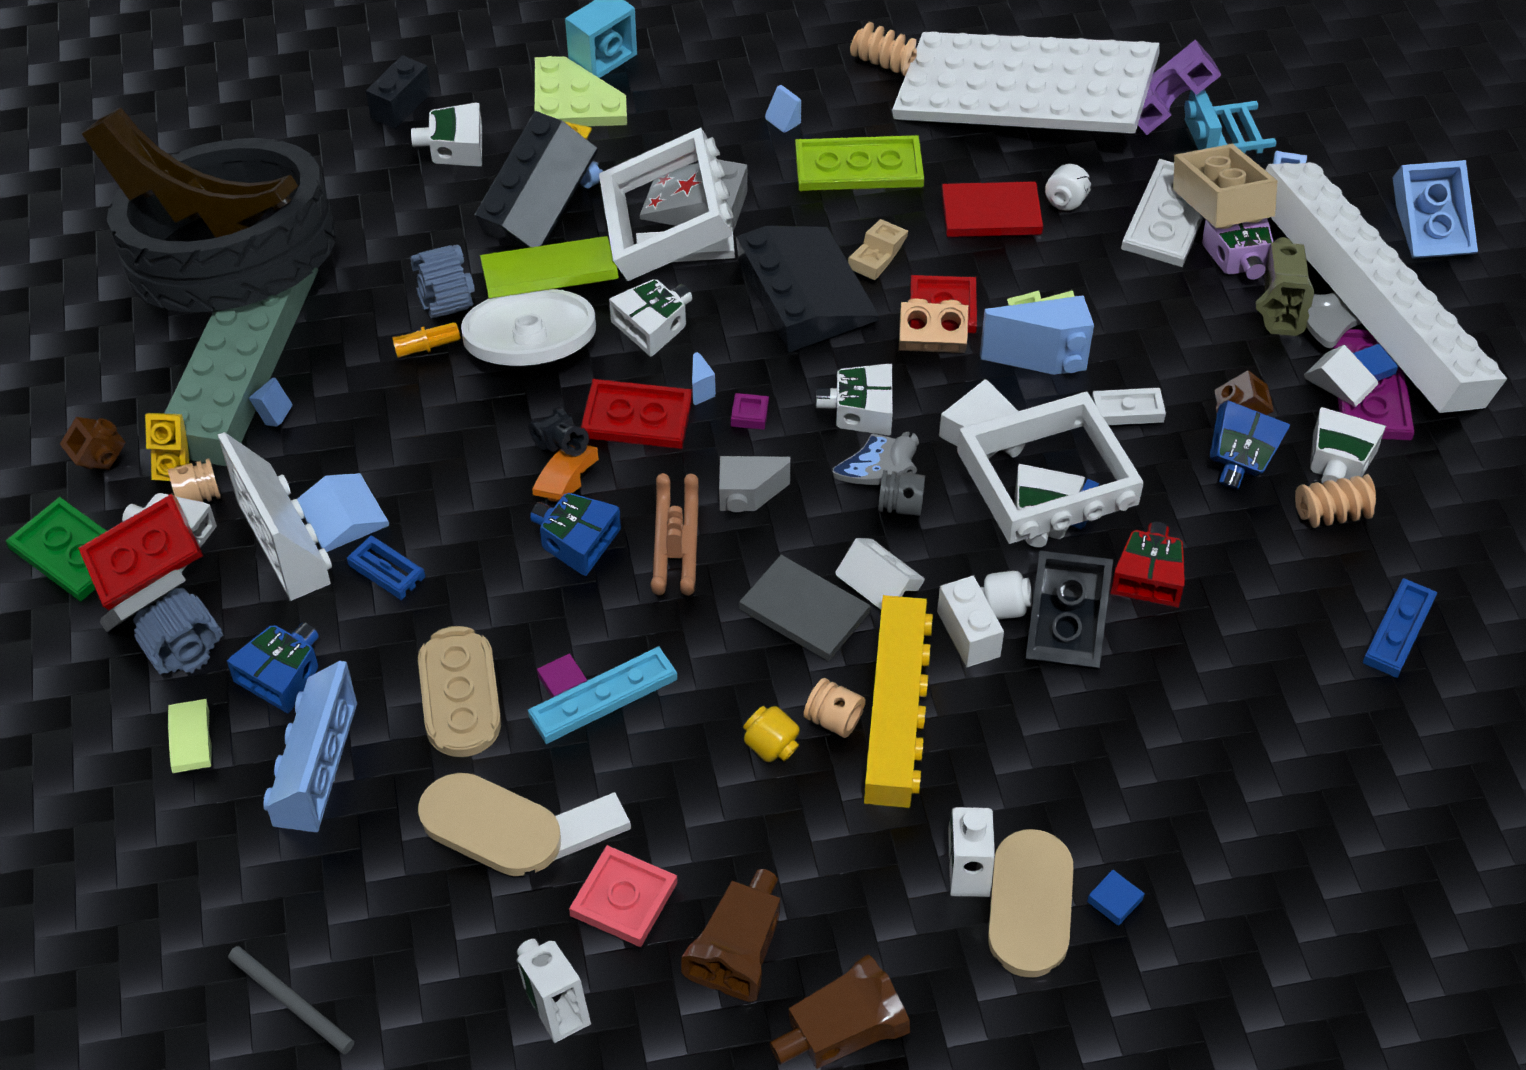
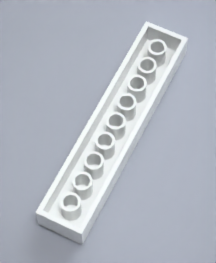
M1311 162L1268 164L1265 171L1277 180L1275 216L1271 217L1272 220L1293 244H1304L1306 259L1438 412L1486 408L1507 378L1498 369V364L1479 348L1476 339L1461 328L1457 323L1456 317L1444 309L1437 301V296L1432 291L1426 289L1417 279V274L1408 268L1400 260L1398 253L1382 240L1377 229L1364 220L1360 215L1359 209L1347 201L1342 195L1341 189L1329 181L1323 174L1320 166Z

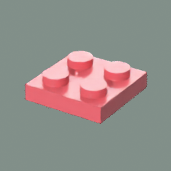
M607 845L569 908L570 916L641 947L676 887L677 875Z

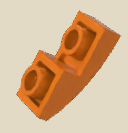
M587 446L586 450L576 457L567 455L560 449L539 475L532 489L533 495L548 498V500L553 502H559L564 494L575 492L581 487L580 474L599 460L597 447Z

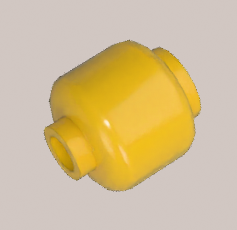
M765 706L760 707L743 726L746 730L744 742L765 762L775 761L778 757L786 761L799 747V744L795 741L800 731L799 726L777 706L768 709Z

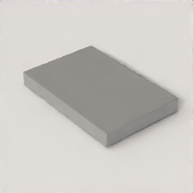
M179 569L173 570L111 609L101 618V625L108 632L134 616L140 609L146 608L166 596L171 590L185 582L186 579Z

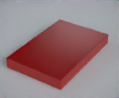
M1036 182L942 184L941 192L947 237L1042 234L1043 223Z
M592 379L581 427L587 431L589 439L682 449L693 399L692 389Z
M172 494L78 548L101 603L108 610L113 609L173 570H180L203 556L178 499Z

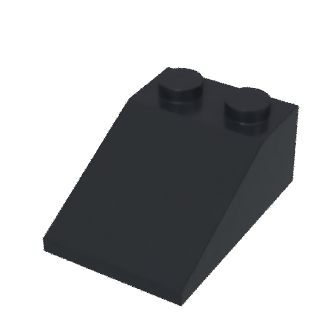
M1040 550L1026 659L1100 668L1113 559Z

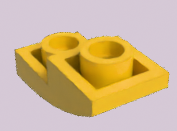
M146 413V449H151L152 480L170 481L168 469L189 464L188 443L182 414Z

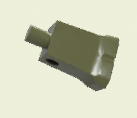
M1279 238L1271 242L1266 271L1264 273L1265 293L1257 299L1256 309L1263 315L1265 327L1271 334L1297 336L1306 329L1309 319L1308 309L1312 306L1314 289L1308 276L1304 244H1292L1288 238Z

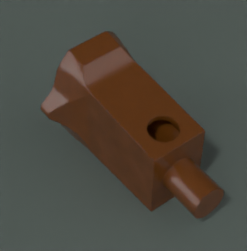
M766 869L756 870L749 887L734 881L730 883L706 928L688 946L681 957V973L686 978L710 989L720 990L724 994L744 1001L754 1002L757 1000L761 988V967L780 915V898L771 895L778 881L774 873Z
M867 954L858 960L846 974L790 1007V1025L793 1030L772 1040L769 1044L780 1065L807 1052L815 1068L818 1069L874 1042L884 1039H896L909 1034L910 1020L888 974L879 967L872 956Z

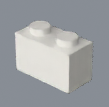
M974 575L940 586L937 612L966 667L1000 657L1004 630Z

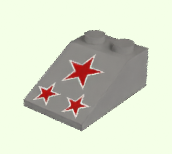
M719 160L725 175L721 177V180L724 182L729 193V198L725 200L734 216L730 219L732 231L734 232L747 195V164ZM699 163L686 165L653 180L641 210L640 219L678 226L709 212Z

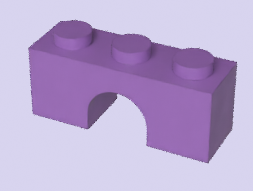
M1196 39L1153 74L1138 126L1146 135L1171 116L1170 106L1180 94L1192 90L1197 95L1221 76L1214 60Z

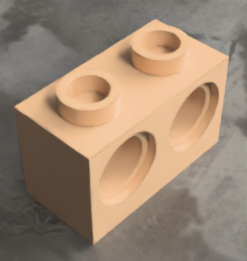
M919 298L910 299L908 302H901L899 350L965 353L968 332V305H961V302L956 300H944L941 304L928 303L927 300ZM918 318L924 321L925 327L913 329L909 326L908 322L911 319ZM945 320H953L958 324L959 328L954 331H948L942 327L941 323Z

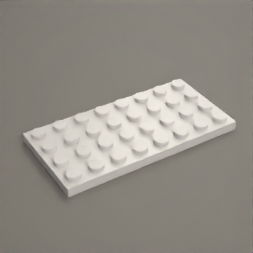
M923 32L916 48L917 56L910 63L893 106V118L901 120L1136 133L1160 53L1159 43Z

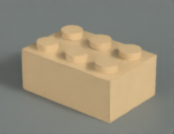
M1234 144L1174 155L1173 190L1215 228L1227 229L1234 224L1244 222L1257 223L1264 218L1275 216L1277 180Z

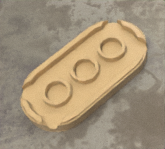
M451 626L438 630L431 635V640L426 645L425 643L422 645L418 655L426 733L431 744L440 752L455 757L472 756L490 747L498 737L501 729V715L492 648L489 641L483 635L481 637L471 628Z
M455 773L444 776L428 786L420 798L418 813L424 830L429 837L501 873L511 876L525 875V872H530L534 869L536 873L549 866L559 853L561 847L560 826L551 811L479 776L468 773Z
M1029 829L1009 835L999 845L994 859L988 944L993 956L1003 963L1002 966L1005 969L1023 977L1043 976L1058 964L1060 965L1065 959L1070 941L1073 859L1066 845L1056 836L1045 831Z

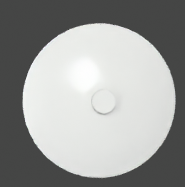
M549 289L489 298L466 314L461 324L464 346L473 356L499 365L525 366L554 361L578 351L594 336L596 320L592 305L583 297L564 290Z

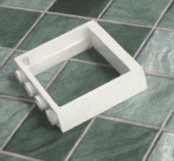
M702 128L599 173L613 261L627 281L733 235L730 219L734 216L725 200L729 198V193L724 182L721 180V177L725 176L723 168L716 156L720 155V152L715 145L714 138H707ZM699 160L709 212L634 245L625 193Z
M1088 392L959 429L957 452L1009 544L1028 538L1030 540L1037 535L1054 530H1063L1073 524L1087 520H1096L1103 515L1119 510L1125 511L1129 507L1139 505L1143 480ZM1083 426L1116 481L1017 510L986 454Z

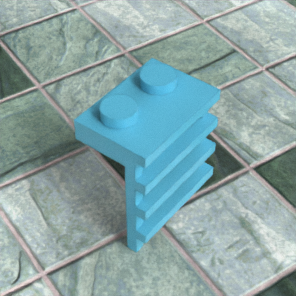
M1205 89L1197 95L1190 90L1189 100L1185 101L1184 106L1185 121L1198 150L1228 145L1221 132L1222 126L1217 115H1220L1233 144L1243 153L1248 150H1255L1256 154L1263 153L1264 148L1276 146L1275 138L1262 139L1249 110L1258 109L1257 101L1213 107ZM1232 113H1238L1250 139L1249 142L1244 141Z

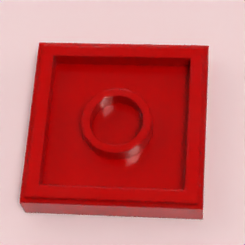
M911 275L910 299L919 298L927 300L928 303L941 304L944 300H956L961 302V305H968L967 333H976V277ZM914 318L910 320V327L922 329L925 327V323L921 319ZM945 320L941 323L942 327L948 331H954L959 328L958 324L953 320Z

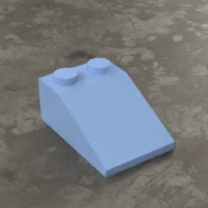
M1466 160L1402 165L1393 176L1396 208L1412 259L1477 254L1478 248Z
M1084 296L985 309L980 346L981 359L1053 375L1087 370L1094 323Z

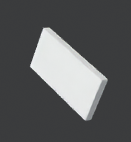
M1159 159L1124 236L1121 249L1183 267L1204 217L1173 190L1174 163Z

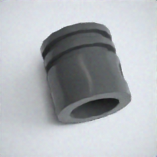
M883 470L878 512H883L884 509H887V513H892V510H896V514L921 517L925 475L905 472L897 475L896 471L888 474V470ZM911 490L914 492V495L911 498H906L904 493Z

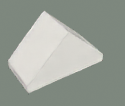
M1345 345L1327 352L1304 374L1305 379L1354 407L1378 385L1377 379Z

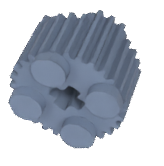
M449 245L411 256L412 270H419V274H417L419 286L416 288L422 308L424 310L429 309L428 314L430 318H437L473 307L470 294L475 291L473 279L470 273H463L461 264L464 263V257L459 245Z
M184 588L171 590L163 598V601L158 600L156 605L140 609L133 618V622L137 626L134 629L136 641L160 675L169 673L171 670L176 672L177 669L191 673L196 668L201 669V665L208 663L207 661L210 658L208 655L210 653L209 650L214 648V643L219 642L220 637L223 636L221 628L199 597H195L194 594L189 595Z

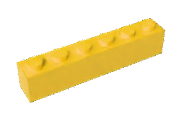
M883 595L864 804L910 808L911 793L919 794L921 771L913 769L914 760L922 761L923 738H917L916 731L917 728L924 729L926 706L918 705L919 697L927 696L928 675L921 674V666H929L930 644H923L924 635L931 636L933 614H926L927 599Z

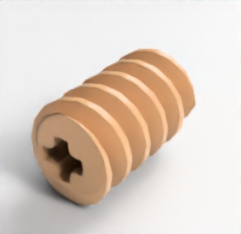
M868 22L864 29L861 28L856 32L850 46L851 56H859L864 61L870 60L872 64H880L882 68H891L893 72H901L903 76H906L910 63L917 56V49L915 48L916 39L911 38L905 45V35L900 34L895 41V31L889 30L884 37V27L879 26L873 32L874 23Z
M1366 474L1363 478L1354 476L1349 480L1341 478L1336 482L1328 480L1323 484L1316 482L1310 484V486L1300 485L1296 490L1295 503L1300 518L1302 520L1308 519L1310 525L1313 528H1317L1320 525V517H1322L1326 526L1332 525L1334 514L1340 524L1346 522L1347 512L1353 521L1360 519L1361 511L1366 519L1373 518L1376 491L1372 478L1369 474Z

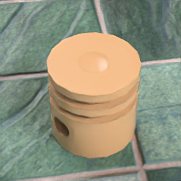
M210 458L205 459L206 463L203 464L201 461H197L196 466L190 463L168 469L175 496L203 502L204 499L210 502L212 497L215 496L217 500L221 499Z
M822 678L816 684L807 700L804 717L846 738L852 733L862 715L865 698L842 686L838 687L834 682L830 683L826 678Z

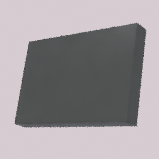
M783 555L778 557L739 602V609L827 661L832 659L870 613L869 604Z

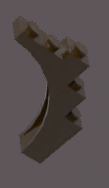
M121 107L101 117L81 133L129 200L140 195L148 198L155 194L175 223L186 217L192 221L201 216L216 238L252 227L268 211V208L272 207L274 210H278L291 201L289 195L298 187V184L291 175L273 181L245 183L227 181L201 173L179 162L159 148L138 129Z

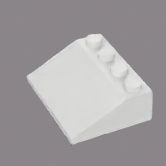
M225 432L218 434L236 500L290 601L331 584L327 571L332 568L329 556L324 548L317 549L315 544L318 543L315 531L310 523L304 525L301 519L304 518L302 508L297 499L290 500L288 495L291 494L284 475L277 476L270 463Z

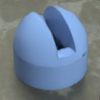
M592 161L580 184L583 187L590 188L600 182L599 173L603 172V170H599L597 162Z

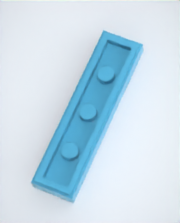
M658 646L528 709V715L544 742L548 744L676 681L677 672Z

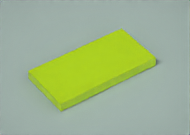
M919 135L795 139L799 191L924 187Z
M608 236L480 255L487 293L490 299L618 279V270L613 261Z

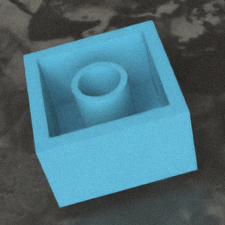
M594 0L565 18L568 59L598 78H601L637 55L635 8L626 1Z

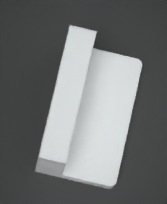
M856 538L836 570V575L879 609H882L883 595L902 597L905 591H918L925 578L873 539Z

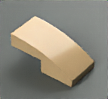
M880 219L866 232L864 244L849 257L848 263L852 270L876 280L907 238L908 230Z

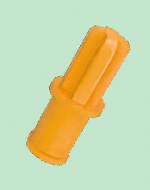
M453 322L426 330L423 326L420 331L392 337L397 357L400 358L425 350L429 353L431 352L430 348L459 341L460 332L458 325Z

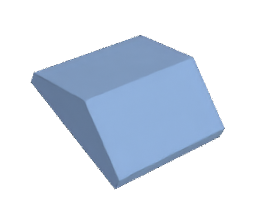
M360 473L324 476L297 498L307 524L310 523L318 539V544L326 552L389 526L386 516Z

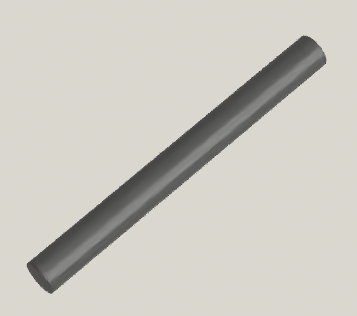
M236 946L231 950L228 955L229 960L342 1054H347L353 1048L354 1040L244 949Z

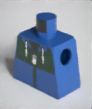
M1229 400L1220 404L1210 451L1211 460L1225 465L1219 483L1233 489H1239L1244 473L1253 476L1262 474L1288 431L1290 424Z
M572 493L564 494L554 508L538 502L530 516L532 522L541 525L542 547L584 576H587L621 530L619 507Z
M304 622L292 634L276 625L269 626L227 660L233 682L288 714L295 705L299 691H304L308 677L314 675L318 669L316 655L311 647L319 638L317 631Z

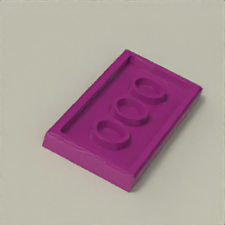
M1349 329L1331 350L1345 345L1352 353L1380 343L1368 330ZM1398 364L1396 374L1379 380L1378 385L1356 407L1338 397L1340 413L1386 426L1382 439L1412 440L1414 427L1405 372Z

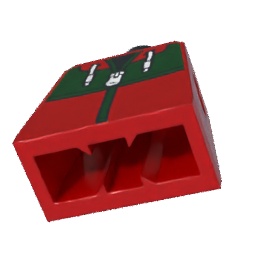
M1152 522L1148 525L1147 532L1138 530L1131 532L1115 569L1110 594L1179 607L1185 582L1183 542L1179 538L1168 536L1169 527L1166 524Z

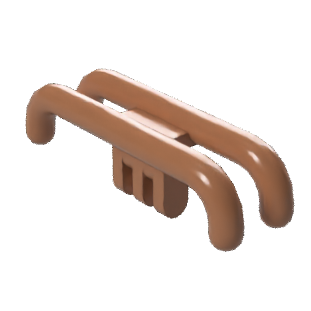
M662 473L656 478V520L653 578L651 580V589L656 595H662L666 591L668 558H682L681 592L688 596L695 591L699 496L698 478L695 474H688L684 479V525L682 508L679 506L670 507L669 476Z

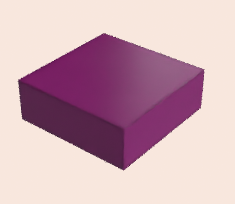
M735 393L731 427L765 430L769 396Z
M570 653L537 669L538 677L551 698L587 681Z

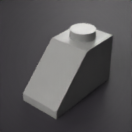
M720 456V511H756L790 484V457Z

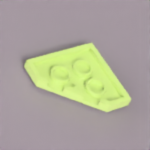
M565 56L535 57V111L565 122L583 126L627 125V103L624 93Z

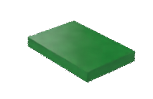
M59 497L9 537L6 543L10 550L81 602L95 590V586L78 548L107 530Z

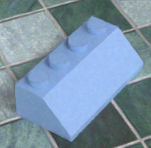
M338 661L308 677L304 691H299L295 702L296 716L294 722L287 725L285 732L286 747L283 755H278L275 762L274 775L276 778L273 787H269L264 796V810L268 811L273 827L317 833L319 831L357 706L347 662Z

